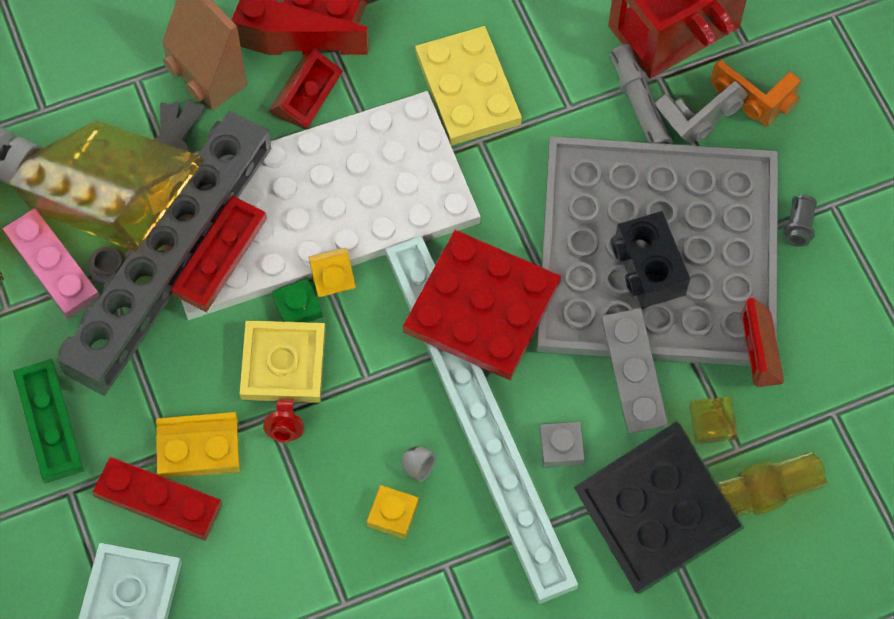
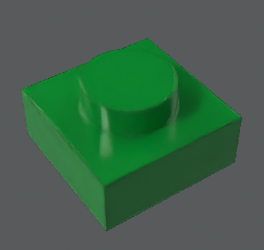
M308 278L272 291L273 300L283 322L308 323L323 317L322 309Z

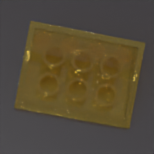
M96 120L33 153L22 164L9 184L31 209L36 208L39 214L136 252L204 160L199 155Z

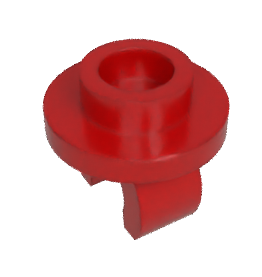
M278 399L276 412L269 414L264 420V432L277 442L288 443L300 438L303 434L304 423L300 417L293 413L294 399Z

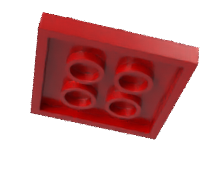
M454 230L403 324V333L511 381L561 282V275Z

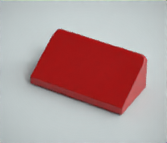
M315 48L303 55L270 107L269 112L296 126L307 129L343 70Z
M748 298L742 310L741 319L753 384L756 387L781 385L784 383V377L771 312L755 298Z

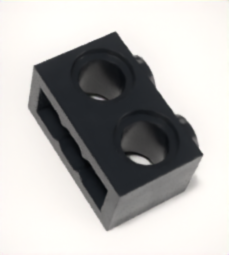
M663 211L619 223L615 240L611 242L613 254L618 263H624L628 273L625 274L628 292L631 297L637 296L641 308L686 296L690 277ZM636 240H643L647 242L650 246L646 248H641L636 246L633 242ZM657 274L664 280L653 282L647 278V275Z

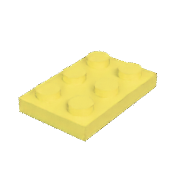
M485 26L415 46L416 57L450 145L521 125V114Z

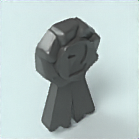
M189 99L179 116L180 108L178 101L170 105L161 102V135L145 145L142 155L144 166L153 177L170 176L188 167L190 151L184 141L205 112L204 104L195 105Z

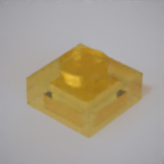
M731 397L691 401L689 408L695 444L736 439L737 429Z

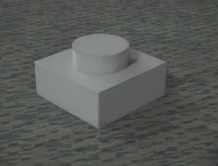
M580 422L540 424L543 468L584 464Z

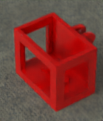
M612 0L608 27L623 45L629 44L632 47L637 63L651 79L740 28L747 0Z

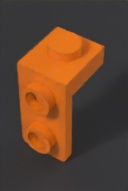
M719 60L714 65L710 82L715 90L720 94L736 81L748 93V96L743 100L742 110L749 118L758 120L766 127L781 113L787 115L799 101L800 97L797 95L801 79L790 71L765 95L722 60Z

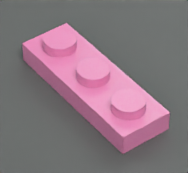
M36 208L2 228L5 236L67 319L100 298L96 288Z

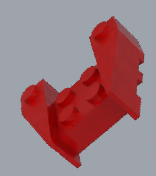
M239 0L231 18V21L237 26L240 47L267 55H282V51H302V55L314 48L317 51H340V55H368L369 52L368 27L359 24L368 0H283V2L275 0Z

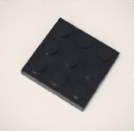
M677 421L574 487L634 591L638 594H641L744 529L743 524L688 435Z

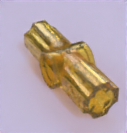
M811 452L774 465L769 461L755 464L744 469L737 477L717 484L736 515L739 516L751 511L754 514H763L784 505L788 499L824 488L827 480L820 457Z

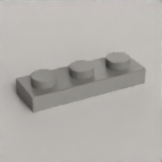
M637 308L602 316L601 320L627 434L667 426L668 422L642 309Z

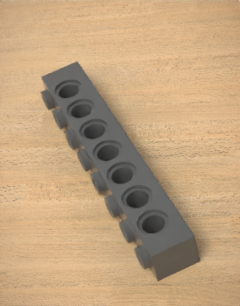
M231 111L227 112L222 121L214 123L209 132L207 143L201 151L197 150L192 155L188 163V170L183 178L172 184L167 194V201L161 210L152 213L141 239L129 246L121 268L117 273H112L107 278L103 286V294L95 305L92 304L85 310L79 329L73 337H68L61 345L57 360L64 375L105 397L173 296L172 286L232 195L239 198L272 149L269 130ZM224 155H234L230 160H220ZM203 185H214V187L210 190H199V188ZM186 214L194 215V217L188 221L178 220L181 216ZM163 245L173 246L167 252H157V249ZM142 276L152 277L145 284L135 283ZM119 308H131L130 311L123 316L113 315L114 312ZM99 339L109 340L102 348H91L92 344Z

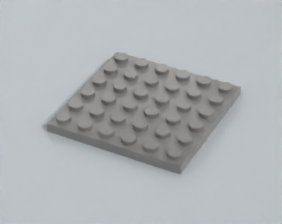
M550 136L542 268L561 275V282L538 326L537 352L610 357L601 317L641 308L637 296L631 297L625 282V274L628 273L624 263L616 261L611 242L615 240L619 223L663 211L689 274L690 282L686 296L641 308L653 360L750 366L741 313L748 298H755L769 309L777 341L778 151ZM636 240L633 242L636 246L641 248H646L650 246L647 242L643 240ZM657 274L647 275V278L653 282L664 280Z

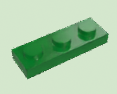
M49 359L13 370L44 483L84 472L53 360Z

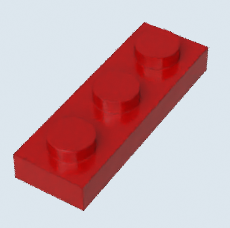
M232 195L172 286L173 296L207 313L266 222V212Z
M109 457L92 491L95 498L206 541L222 507V502L218 498L113 457Z

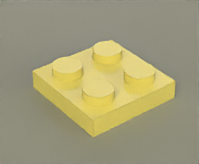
M246 321L240 382L241 400L277 401L278 399H294V402L321 403L325 323Z

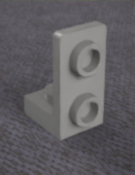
M735 81L696 115L682 98L675 101L667 94H664L654 104L677 133L692 144L695 141H701L708 137L715 128L714 124L721 118L737 112L742 107L743 100L748 96V93Z

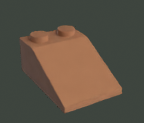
M176 0L162 42L166 56L163 62L172 76L175 78L181 76L187 83V90L198 103L203 100L213 111L247 86L237 26L212 0Z

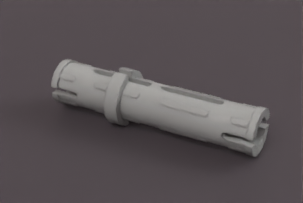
M624 44L614 48V52H610L609 57L620 79L619 87L623 93L627 94L647 142L672 144L673 139L666 128L659 109L654 104L655 100L649 90L650 88L647 84L649 78L645 71H641L632 47L629 44Z

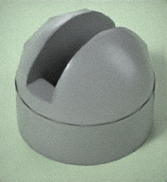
M420 446L410 448L402 456L403 470L419 482L424 481L434 468L436 453Z

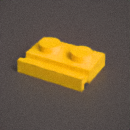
M236 412L156 418L157 474L159 476L176 478L240 472L238 417Z

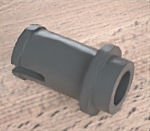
M799 195V198L797 196L792 198L789 224L784 227V235L786 236V241L793 246H807L815 236L812 224L817 201L811 196Z

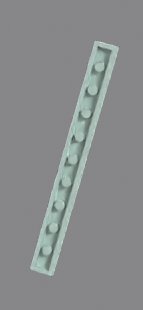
M422 236L385 249L388 262L410 311L435 267ZM424 342L538 603H544L578 588L576 578L481 367Z

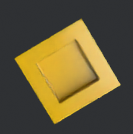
M346 247L308 256L318 297L356 288Z
M380 485L367 519V527L406 540L419 504V497Z

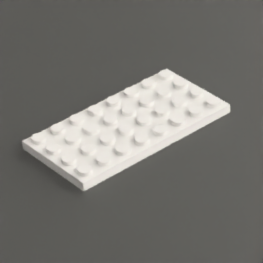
M428 91L270 141L272 149L239 196V199L265 211L267 215L266 222L207 313L183 300L181 302L187 319L191 320L272 293L276 289L303 279H313L308 256L346 247L351 266L384 256L386 255V248L422 236L424 242L453 233L454 230L459 231L480 224L481 216ZM234 155L223 156L220 160H230ZM187 168L170 176H161L141 183L151 215L153 212L161 210L167 201L170 187L175 181H180L188 170ZM206 184L201 186L199 190H210L214 185ZM186 214L181 216L178 220L188 221L192 219L194 215ZM163 245L162 247L164 252H167L171 250L173 246Z

